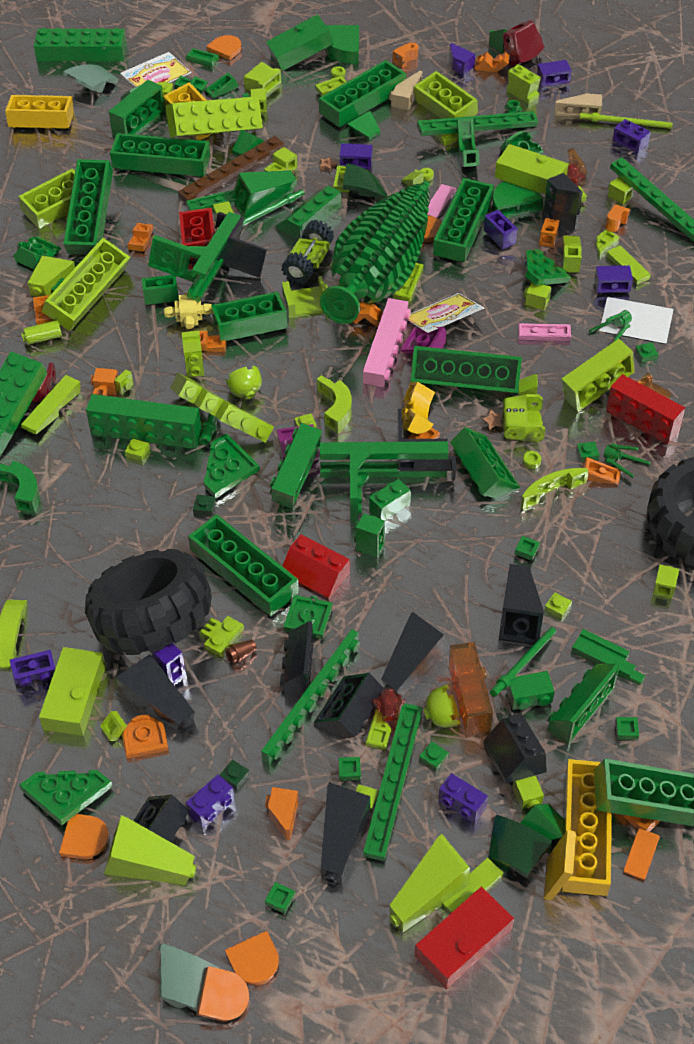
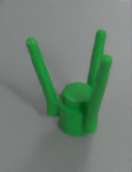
M623 310L616 315L606 318V322L589 329V333L614 322L617 327H623L614 339L616 341L630 327L629 323L632 321V316L630 312Z
M612 443L611 445L608 444L604 451V458L607 459L606 463L612 464L631 478H634V475L616 463V460L620 461L621 457L642 464H651L649 461L624 454L622 451H638V447Z

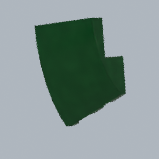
M346 164L343 190L359 191V196L375 197V202H379L388 196L379 179L374 174L362 167Z
M496 815L494 817L488 859L505 873L511 867L527 878L549 849L552 841L519 822Z

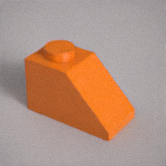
M272 787L271 795L266 796L265 808H268L270 819L285 839L291 840L299 802L298 791Z

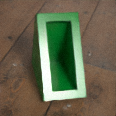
M241 129L232 151L240 156L263 143L264 140Z

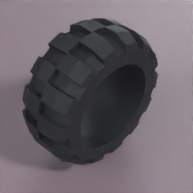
M694 457L681 460L677 466L673 464L659 475V479L653 484L647 506V521L657 544L663 543L662 548L665 553L673 559L680 557L685 560V565L694 567V521L687 517L677 505L683 501L694 499Z
M177 549L146 551L144 554L133 555L123 559L116 566L109 567L101 573L99 579H95L86 594L85 614L96 640L108 650L117 654L124 652L126 655H140L146 651L152 653L164 649V646L171 643L176 644L188 637L187 634L189 632L197 630L203 624L204 616L209 614L211 607V588L204 569L187 552L181 553Z

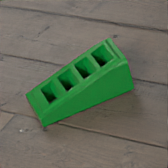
M227 72L204 90L214 99L238 88L239 85L236 79Z

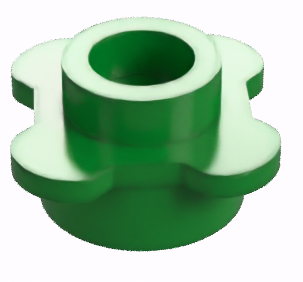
M510 100L504 106L508 113L522 111L520 103L516 100Z

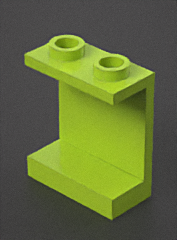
M322 276L318 277V287L291 291L289 282H282V295L289 318L323 313L320 307V297L322 292L328 287L327 283L323 282Z

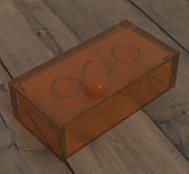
M475 642L450 645L448 668L465 738L489 735L491 732L493 710L485 683L486 670L485 667H481Z

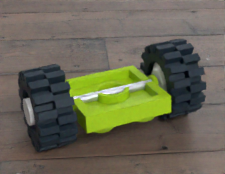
M311 220L302 232V238L304 239L299 238L283 262L281 271L284 272L282 274L284 276L287 275L286 279L290 278V282L293 283L295 281L296 284L300 282L301 285L307 283L313 274L314 268L319 267L334 238V232L330 231L332 228L330 226L327 227L328 224L326 222L323 224L321 220L319 222L318 220Z

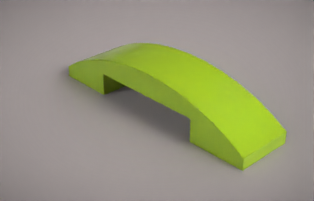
M564 469L538 479L522 495L521 509L524 510L538 504L541 495L566 484L570 489L587 483L588 469Z
M7 599L0 615V669H11L10 659L16 658L17 651L15 647L21 620L25 617L27 600Z

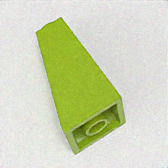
M121 816L113 835L104 874L186 885L188 879L194 877L196 865L193 864L194 855L129 818Z
M443 834L438 836L389 905V920L394 927H399L402 932H405L442 907L446 900L469 886L470 867Z

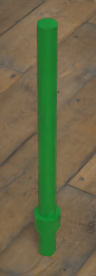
M303 189L293 194L289 193L283 199L244 218L243 226L286 204L295 202L297 198L305 195Z
M550 627L505 675L500 676L496 681V685L489 692L492 697H496L502 690H506L509 687L511 680L555 635L556 629L554 627Z

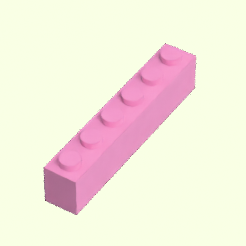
M388 298L363 370L364 384L384 387L386 380L389 381L390 368H393L395 362L394 355L397 356L398 343L402 342V331L406 330V319L410 318L411 309H408V301Z

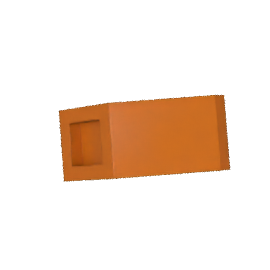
M485 52L475 59L474 69L498 72L508 65L510 55L504 52L497 55L494 59L488 52Z
M359 302L360 313L353 322L357 324L363 318H366L378 328L383 311L373 303Z

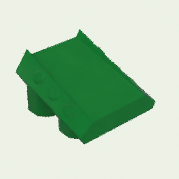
M519 131L509 137L499 147L504 152L507 146L511 144L541 155L544 153L538 143L531 141L532 136L527 131Z
M38 236L28 239V242H19L17 244V251L13 257L16 263L19 262L35 270L42 256L53 257L61 250V247Z

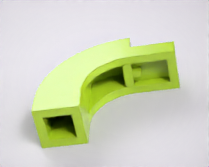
M321 375L317 378V392L334 403L324 413V425L339 434L351 419V393L341 380L334 384L330 379Z

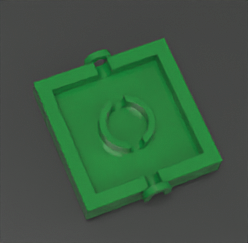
M294 595L283 627L284 631L289 632L308 621H312L313 638L323 639L333 603L318 600L316 596L308 598Z

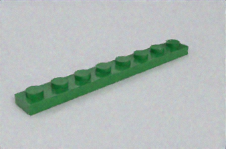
M534 111L421 120L417 121V128L421 136L458 133V119L473 118L474 132L537 126L539 121Z
M623 157L611 163L609 168L694 242V219Z
M351 629L261 750L262 762L270 765L273 759L276 760L280 756L282 747L285 743L288 744L291 741L293 732L296 728L302 726L307 713L313 711L316 701L319 697L324 696L329 683L335 681L340 668L346 666L351 653L357 651L360 645L359 632Z
M402 703L366 839L363 857L385 861L423 707Z

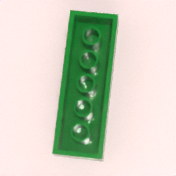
M37 29L34 42L36 61H124L127 46L125 29Z
M384 60L319 98V114L338 127H341L389 99L390 93L395 89L396 85L406 80V73L387 60Z
M117 133L110 151L112 168L203 177L211 157L209 141Z
M77 159L63 243L67 254L87 255L103 238L113 169L109 160Z
M466 178L462 179L434 238L433 255L465 262L493 201V184Z
M414 346L411 382L518 393L522 357Z
M10 351L0 369V457L47 375L43 363Z
M96 394L91 395L86 408L91 435L128 440L136 439L149 443L197 449L202 434L199 408Z
M214 515L188 536L190 550L270 617L293 599L294 595L299 594L298 579L219 515Z
M606 758L594 769L596 810L694 826V774Z

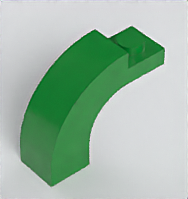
M473 118L458 119L457 144L461 166H480L479 149L477 150L475 146Z
M12 461L10 466L0 464V482L19 487L14 497L17 510L35 513L40 502V492L34 473L27 466L16 461Z

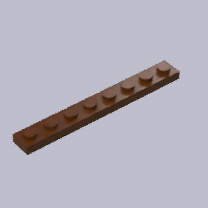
M273 136L179 190L178 196L185 202L200 198L238 176L239 173H243L269 158L273 153L285 147V143L276 136Z

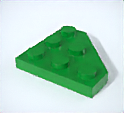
M541 250L526 251L524 259H526L524 263L526 269L525 277L536 286L569 282L571 276L566 273V270L558 267L554 260L547 258Z
M226 433L211 442L204 487L213 497L217 498L259 472L260 465Z
M89 770L88 773L58 771V774L36 772L19 784L23 793L60 825H63L112 787V782L98 770Z

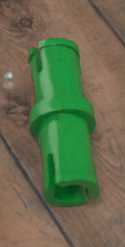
M208 413L206 422L203 423V431L199 442L206 446L210 445L213 433L217 430L218 418Z

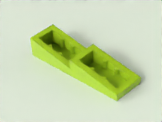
M65 375L21 424V428L34 434L39 433L59 416L58 410L81 393L80 381Z

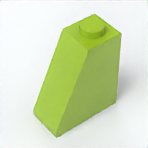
M42 256L28 281L30 295L36 297L51 295L53 293L51 289L61 277L65 279L75 269L74 261Z

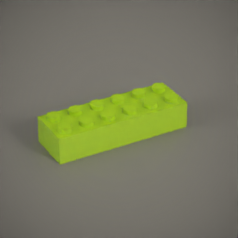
M259 97L181 102L166 105L170 138L241 132V129L244 131H255L263 128Z
M102 238L45 300L42 312L54 321L58 320L61 326L71 331L126 269L130 256L105 238Z

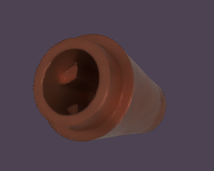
M252 639L230 644L225 649V655L230 663H239L256 651L257 647Z

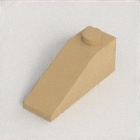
M423 71L415 73L396 85L389 97L391 107L409 110L415 99L414 86L422 81Z
M583 94L557 100L554 115L580 117V113L593 114V112L601 115L602 95Z

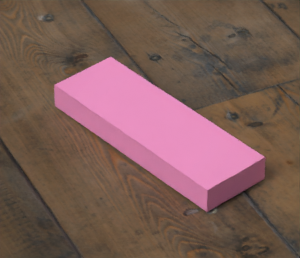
M441 184L430 201L427 215L440 218L456 194V188Z
M518 323V340L571 341V329L569 324Z

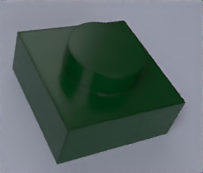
M197 494L193 506V514L212 516L216 497Z
M232 759L219 776L237 790L250 775V771Z

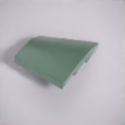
M79 65L69 68L63 73L65 76L76 79L77 83L88 89L101 93L106 82L117 84L119 80L116 76L98 65Z
M164 943L159 944L158 951H161L159 998L176 1008L188 1006L197 1012L206 968L208 966L221 968L181 949Z

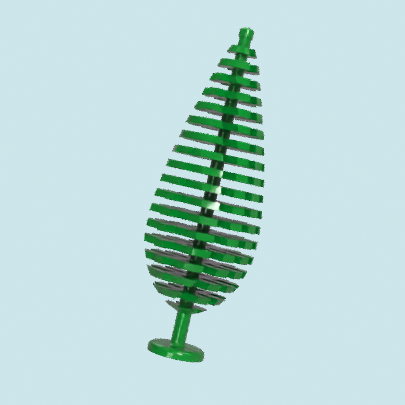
M428 181L410 185L405 190L402 189L398 193H393L375 203L373 207L368 208L367 211H364L353 220L337 238L333 250V261L330 267L332 278L336 273L341 276L338 286H330L325 289L320 297V307L330 320L340 324L352 323L360 313V299L367 295L371 298L367 304L381 302L383 298L395 294L396 291H399L404 286L415 268V263L418 260L426 234L428 206L430 204V183Z

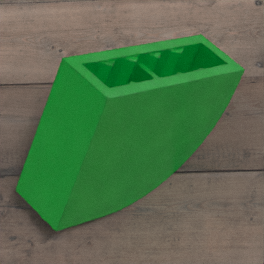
M326 25L334 44L325 48L327 55L341 63L359 64V25Z
M503 181L494 190L492 211L499 210L506 218L542 211L543 197L539 192Z

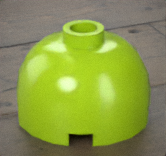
M252 366L253 369L242 367L229 374V379H225L228 389L234 396L251 399L256 395L262 386V378L258 367Z
M447 684L432 690L426 699L427 707L423 708L427 720L431 719L436 726L441 728H449L461 723V721L456 720V717L458 718L460 715L453 694L448 695L447 690H450Z

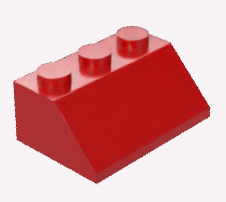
M212 208L179 212L182 245L207 247L215 234Z
M300 534L290 546L282 567L298 579L299 585L329 600L350 574V559Z

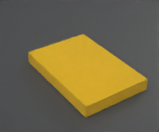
M567 830L547 857L544 899L552 900L573 874L575 831Z

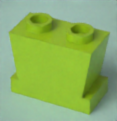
M263 62L259 63L243 76L244 89L251 91V89L266 88L267 95L281 83V70L278 68L273 69Z
M519 64L508 71L509 85L507 86V92L527 104L539 98L537 90L541 77Z
M199 331L181 332L187 377L204 376Z

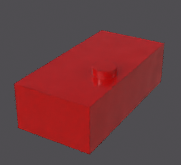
M481 886L415 945L414 956L448 989L512 930L514 917Z

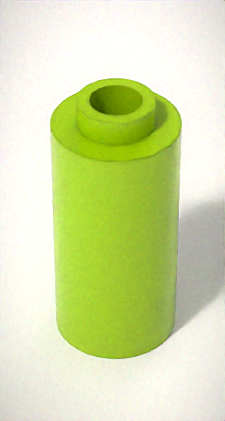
M58 320L23 328L24 332H21L23 342H27L28 345L62 337Z

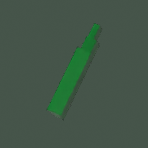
M582 629L572 646L571 652L596 664H618L620 666L618 675L638 685L642 684L646 675L636 671V665L627 662L630 651Z

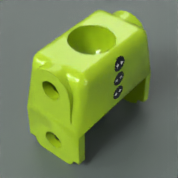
M525 394L508 397L503 400L502 418L505 438L523 442H540L544 440L545 427L543 426L540 414L543 398L540 394Z

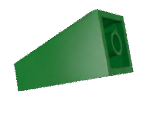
M291 170L239 173L232 198L239 197V200H235L234 203L240 214L246 218L283 199L285 195L293 193L297 180Z

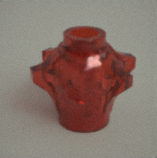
M577 164L568 165L567 176L579 187L578 184L585 179V175L580 172Z
M385 689L378 698L373 699V704L379 709L382 720L386 722L398 720L400 709L406 703L405 699H402V696L396 694L393 689Z

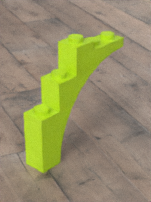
M179 372L170 386V389L178 396L214 415L220 421L265 443L274 428L273 425L233 405Z

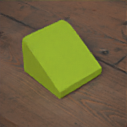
M411 172L401 182L407 186L420 184L424 180V173Z
M537 374L520 379L519 395L537 394Z

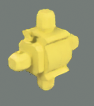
M184 293V295H179V301H175V307L164 308V314L167 318L176 316V321L181 322V327L193 329L194 326H199L198 320H202V314H212V304L201 305V301L198 302L187 298V293Z

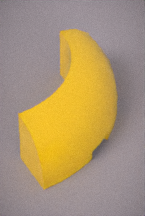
M410 382L403 402L406 404L402 409V427L415 434L425 433L434 425L429 422L428 411L435 392L419 382Z

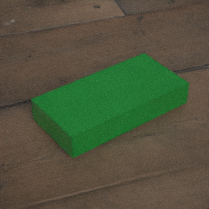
M194 48L186 55V61L211 68L219 60V56Z

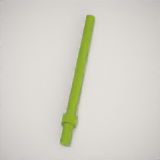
M594 112L593 114L580 113L579 118L592 120L591 122L604 121L621 123L626 119L636 125L672 129L673 125L672 122L599 115V113Z

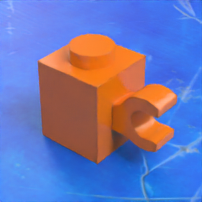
M96 368L95 374L91 376V385L94 387L93 394H103V396H108L107 394L116 395L114 380L118 377V371L115 369Z

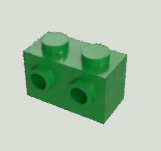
M166 275L142 278L145 305L179 301L176 276Z
M400 479L387 484L385 488L374 492L369 497V512L382 520L390 518L410 505L411 490Z
M364 513L354 526L356 531L354 538L356 551L378 558L385 545V520Z
M548 671L515 676L506 689L512 710H524L531 706L548 705L553 703L555 693Z

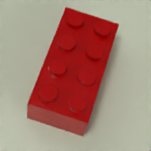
M622 374L610 387L606 411L668 445L680 432L685 407Z

